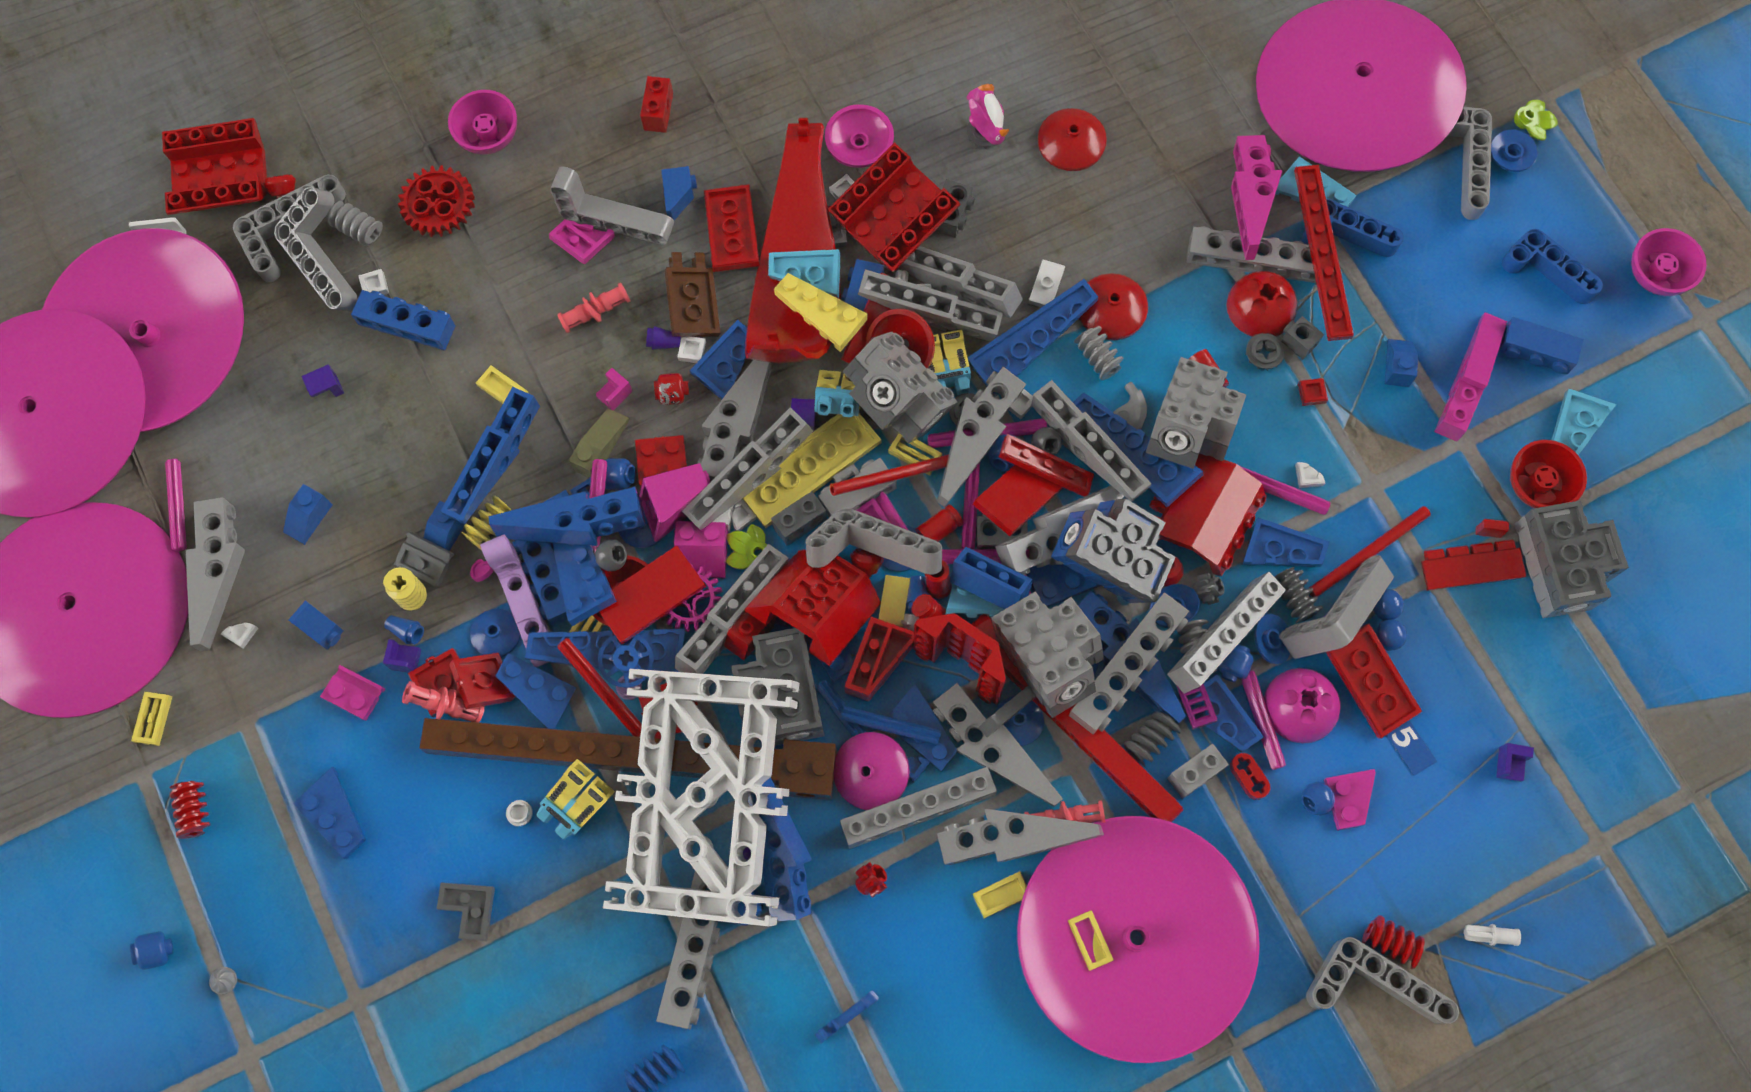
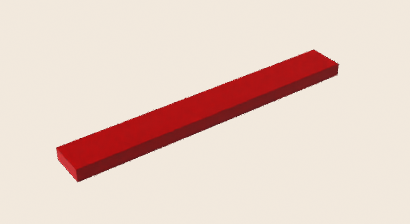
M1319 165L1299 166L1295 168L1294 174L1328 341L1352 339L1354 333Z

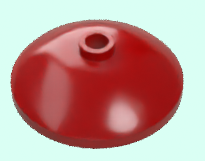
M1067 108L1052 113L1043 121L1038 133V147L1042 156L1054 167L1066 171H1079L1091 167L1102 157L1106 147L1107 138L1102 123L1094 115L1081 109Z
M1113 273L1099 275L1087 282L1098 296V301L1079 318L1087 330L1100 326L1102 329L1098 336L1106 334L1107 340H1120L1135 334L1142 327L1148 313V300L1138 283L1127 276ZM1116 297L1118 301L1114 302L1111 298Z
M892 309L880 314L872 322L867 333L866 345L874 337L889 332L896 333L903 340L907 339L909 341L907 348L915 352L920 357V362L926 368H929L935 353V341L931 328L920 315L907 309Z

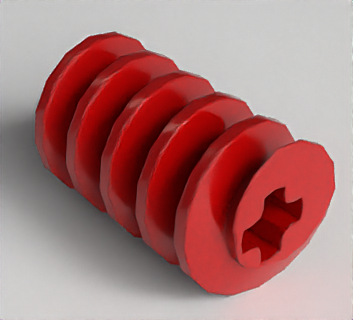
M180 782L169 787L174 789L170 792V797L175 799L171 803L172 808L177 809L173 812V818L179 819L174 823L175 828L180 829L176 832V838L185 839L205 834L203 829L210 826V822H202L201 820L209 816L208 812H200L201 808L207 806V802H199L198 800L206 796L205 792H197V789L204 786L203 782Z
M1382 915L1374 918L1362 937L1363 944L1368 939L1372 940V949H1375L1378 944L1382 945L1381 954H1385L1390 949L1391 959L1393 960L1400 954V963L1402 965L1411 960L1410 969H1414L1418 965L1424 951L1425 939L1422 936L1415 938V934L1411 930L1405 933V929L1401 925L1395 928V923L1391 920L1385 923V918Z

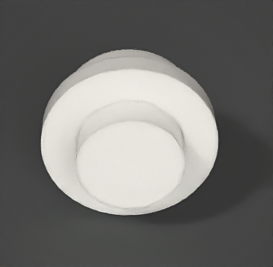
M523 800L512 802L506 810V818L514 826L526 825L531 820L533 814L531 806Z

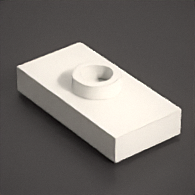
M1042 260L1028 304L1043 307L1055 299L1064 273V265Z

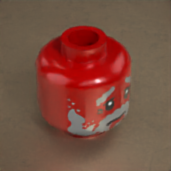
M680 373L660 374L658 379L654 381L655 400H659L662 405L682 404L684 402V395H689L688 381H683Z

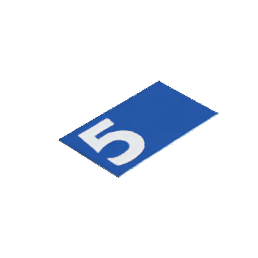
M1410 721L1405 722L1387 734L1413 775L1437 762Z

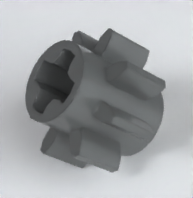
M1206 573L1199 575V581L1193 584V589L1197 593L1199 601L1208 605L1218 603V597L1224 594L1222 580L1219 577H1215L1214 574Z

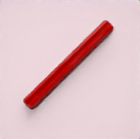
M568 638L561 641L557 647L628 731L635 737H641L642 724L575 645Z

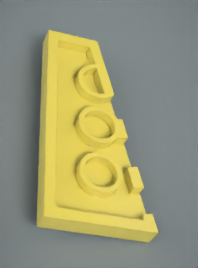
M789 273L774 288L775 295L794 312L801 314L806 323L813 325L820 331L822 337L834 343V347L839 352L843 350L867 321V313Z

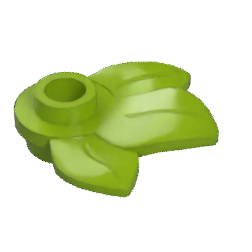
M1538 99L1527 102L1525 106L1520 107L1516 111L1514 116V123L1517 127L1527 129L1531 137L1541 141L1546 140L1545 130L1553 129L1558 125L1555 115L1545 110V103Z
M751 524L747 533L743 531L728 533L727 541L734 552L728 556L726 564L736 569L744 570L748 568L758 557L754 555V552L758 549L763 551L767 546L764 531L760 527Z

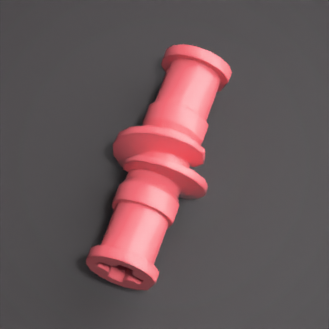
M618 283V287L606 293L599 294L598 297H595L590 292V301L583 297L584 304H579L564 314L558 313L557 316L566 333L571 332L570 329L582 323L584 324L592 318L597 322H601L602 313L608 312L626 301L627 303L631 302L622 283Z
M409 681L402 697V703L404 704L410 702L428 710H436V719L438 720L445 713L457 719L461 718L479 723L484 713V706L465 709L462 699L456 697V690L450 689L447 691V688L444 686L437 692L430 688L426 689L416 686L415 682Z
M1098 800L1096 804L1075 805L1071 808H1067L1065 802L1061 801L1058 810L1049 809L1045 810V812L1032 814L1024 812V814L1078 822L1095 823L1102 821V823H1106L1102 800ZM1098 811L1100 812L1099 814H1094V815H1087V816H1084V815H1083V814H1085V813L1098 812Z

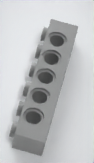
M1205 226L1193 227L1189 239L1186 263L1249 273L1270 271L1287 279L1316 283L1308 244L1300 241H1282L1275 237H1262L1257 252H1262L1264 256L1256 254L1255 260H1245L1240 234L1230 230H1212ZM1210 244L1216 245L1218 248H1212ZM1233 248H1238L1241 252H1237ZM1280 255L1286 256L1288 259H1283ZM1303 259H1308L1311 263H1307Z
M1270 572L1252 580L1167 675L1183 693L1200 687L1286 589Z
M1164 592L1094 681L1096 692L1078 702L1071 710L1069 716L1093 735L1098 729L1103 732L1111 721L1108 716L1114 709L1117 712L1127 701L1123 697L1129 689L1134 692L1142 681L1139 677L1144 669L1149 672L1158 661L1154 656L1159 650L1165 652L1173 642L1170 638L1175 630L1180 633L1187 624L1188 620L1185 617L1189 610ZM1156 621H1164L1168 625V630H1159L1156 627ZM1140 641H1150L1153 649L1149 651L1144 650L1140 645ZM1128 659L1134 660L1138 668L1136 670L1127 669L1125 661ZM1111 679L1119 680L1122 684V689L1113 690L1109 685V681ZM1102 699L1105 701L1107 708L1105 710H1098L1094 707L1093 701Z
M988 767L842 819L840 823L849 849L994 797L997 790Z
M695 871L691 889L705 890L707 885ZM690 896L687 900V906L692 910L695 902ZM683 917L657 1022L690 1030L692 1024H697L700 1009L696 1008L699 997H704L707 982L703 981L705 971H710L714 957V955L710 954L712 944H717L720 935V928H717L718 921L710 920L707 925L699 926L696 918ZM696 938H701L704 943L703 949L698 953H693L690 949L691 942ZM688 965H694L697 969L696 976L691 980L685 979L683 971ZM682 991L688 992L690 996L689 1003L684 1007H680L676 1001L678 994Z

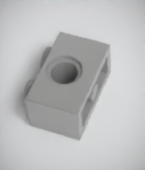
M1212 743L1172 772L1167 779L1181 798L1184 799L1224 770L1229 764Z

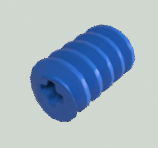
M663 1044L661 1046L663 1054L659 1055L653 1051L652 1062L644 1057L643 1068L636 1063L633 1064L634 1074L624 1070L625 1082L630 1092H649L648 1087L656 1092L659 1089L657 1081L663 1085L668 1084L667 1074L675 1079L677 1078L676 1068L684 1073L685 1068L672 1048L669 1049Z

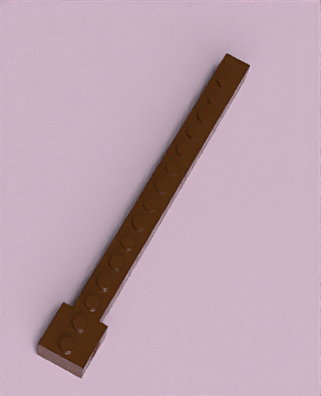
M424 718L419 749L427 754L568 767L578 759L591 769L644 773L638 766L640 737ZM654 738V741L658 744L661 739ZM784 739L783 749H774L771 776L774 785H779V788L789 789L790 797L832 800L837 752L836 744ZM674 741L671 776L701 778L711 769L702 756L692 749L690 741ZM704 743L705 748H708L711 743ZM728 745L739 759L741 746ZM753 747L756 753L761 750L760 747Z

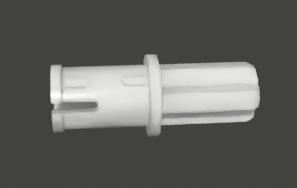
M1490 924V926L1466 925L1464 929V937L1467 941L1486 942L1490 946H1495L1496 944L1519 946L1521 942V932L1519 929L1499 928L1495 924Z

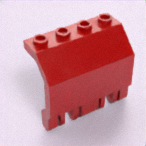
M1199 453L1195 466L1203 471V476L1168 507L1156 496L1153 497L1154 500L1149 505L1154 511L1162 513L1161 518L1156 517L1166 522L1163 530L1160 531L1158 540H1165L1194 551L1209 562L1213 574L1222 577L1225 570L1231 567L1236 549L1241 548L1247 529L1253 526L1257 510L1265 504L1266 494L1262 483L1238 464L1227 460L1221 461Z

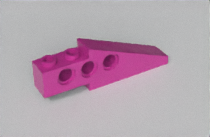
M1265 135L1237 136L1233 150L1237 171L1234 174L1231 191L1245 260H1255L1282 174V170H1275L1274 162L1270 161L1271 147L1267 145Z
M1486 312L1481 316L1448 394L1449 398L1438 421L1435 433L1457 442L1467 431L1481 395L1488 385L1507 321Z

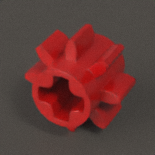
M871 862L855 872L858 876L855 880V885L860 893L864 895L870 894L871 897H874L887 888L886 884H884L887 880V874L880 865L874 864L872 866Z

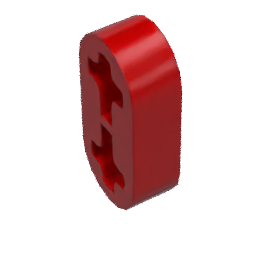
M1247 753L1237 754L1231 760V772L1251 799H1263L1270 791L1268 779L1251 755ZM1238 759L1241 762H1248L1249 765L1246 767V770L1250 774L1249 776L1244 769L1239 770L1237 768L1239 764ZM1251 777L1256 784L1261 783L1263 785V788H1261L1262 794L1259 791H1252L1254 783L1250 779Z

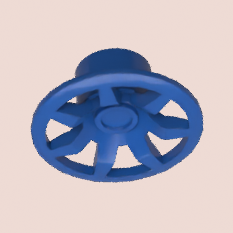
M612 635L601 646L598 654V667L604 679L612 685L629 688L645 681L647 677L643 676V679L629 683V669L644 670L638 665L639 659L649 656L647 670H652L654 664L653 651L648 642L641 636L635 635L632 637L633 639L629 645L621 646L617 637ZM636 640L645 646L647 652H637L634 648ZM613 641L616 647L614 654H603L606 647ZM602 659H607L614 663L613 668L608 673L603 668ZM617 671L623 672L625 683L617 682L610 678V676Z

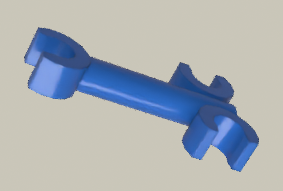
M872 990L837 1018L819 1029L815 1034L819 1042L822 1044L840 1028L872 1006L879 999Z

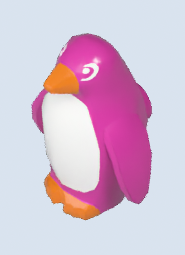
M984 84L973 89L966 96L971 111L969 121L988 142L993 145H999L1004 141L1009 129H1003L1004 110L993 93V84Z

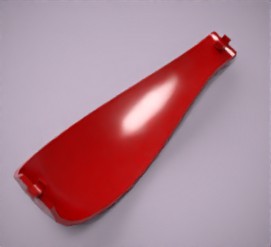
M799 118V123H788L781 167L759 259L760 266L757 268L745 341L746 359L770 363L803 362L820 358L828 351L832 344L829 339L826 340L820 335L818 329L806 323L801 314L794 312L775 295L774 288L780 281L771 279L768 275L769 253L836 250L821 170L824 126L822 123H809L808 118ZM839 280V298H838V299L841 300L840 280Z

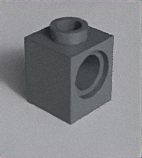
M1302 316L1297 322L1292 320L1283 330L1285 335L1281 342L1303 360L1320 343L1324 334ZM1296 334L1303 335L1305 339H1300Z

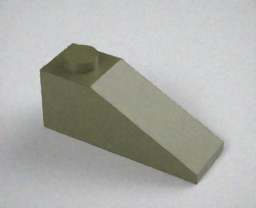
M608 408L583 436L570 457L569 462L573 470L590 478L593 460L608 459L628 424L629 417Z

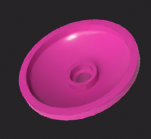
M858 104L840 109L830 118L825 129V143L831 156L839 163L854 168L871 166L894 141L893 126L889 118L879 109L868 105Z
M877 732L861 733L847 740L838 751L835 758L834 782L839 793L848 803L863 810H870L901 797L909 780L908 759L902 747L891 737ZM866 766L871 771L869 776L863 774V769Z

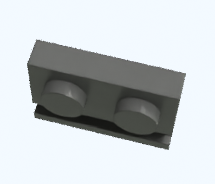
M408 532L406 542L403 543L394 565L408 569L416 577L434 586H440L454 553L413 532Z

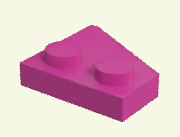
M566 219L549 233L550 240L584 265L615 237L614 231L611 229H607V232L594 229L593 225L578 224L575 221Z
M1375 769L1324 779L1325 784L1332 789L1335 795L1332 813L1337 831L1365 825L1376 774Z

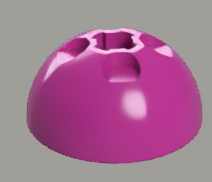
M476 90L464 95L453 105L448 116V128L454 140L465 150L479 155L493 154L504 149L513 139L517 129V114L514 105L505 95L493 90Z
M1671 228L1656 229L1645 234L1635 246L1631 261L1632 271L1638 283L1647 291L1660 296H1675L1690 291L1701 282L1707 266L1704 251L1697 241L1688 234Z
M1295 668L1279 674L1268 685L1264 695V701L1274 730L1280 736L1292 742H1316L1327 736L1339 719L1340 698L1336 688L1328 678L1311 669Z

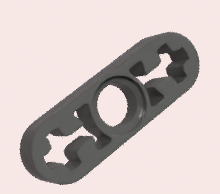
M1031 686L1023 689L978 727L986 737H989L1036 697Z

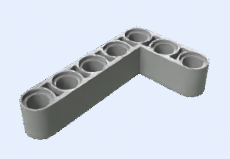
M1463 107L1456 125L1448 136L1464 138L1461 212L1465 218L1476 220L1482 215L1490 201L1492 116L1489 111L1482 108Z
M568 167L558 168L550 190L562 217L577 223L593 225L603 230L611 229L615 233L656 244H667L674 225V220L671 217L585 194L577 172Z
M324 175L235 220L233 231L251 266L263 281L271 283L276 281L281 275L280 267L265 240L275 236L274 230L277 223L303 190L307 187L330 191L334 197V204L344 200L345 190L334 175Z
M307 187L277 223L274 230L275 237L329 308L353 311L358 300L356 293L311 236L312 232L334 205V197L330 191Z
M850 508L836 511L806 539L807 563L815 568L826 566L851 544L925 574H936L942 569V545L939 542Z
M1375 555L1362 563L1325 617L1292 625L1280 634L1281 641L1293 658H1301L1340 649L1353 640L1394 578L1382 557Z
M1352 937L1335 942L1306 994L1307 1002L1312 1008L1317 1010L1328 1009L1336 1003L1351 974L1355 972L1433 1023L1451 1024L1459 1016V1008L1453 1000ZM1345 943L1349 944L1352 948L1353 953L1350 958L1346 957L1342 952V947ZM1368 958L1372 959L1376 964L1374 973L1367 970L1366 961ZM1332 966L1336 967L1340 972V977L1337 981L1333 980L1329 975V970ZM1392 974H1396L1400 980L1398 988L1393 987L1390 983V976ZM1319 989L1323 990L1327 995V1000L1324 1004L1319 1003L1316 999V993ZM1416 989L1423 993L1424 999L1421 1004L1414 998ZM1441 1004L1447 1009L1448 1014L1445 1019L1438 1013V1008Z

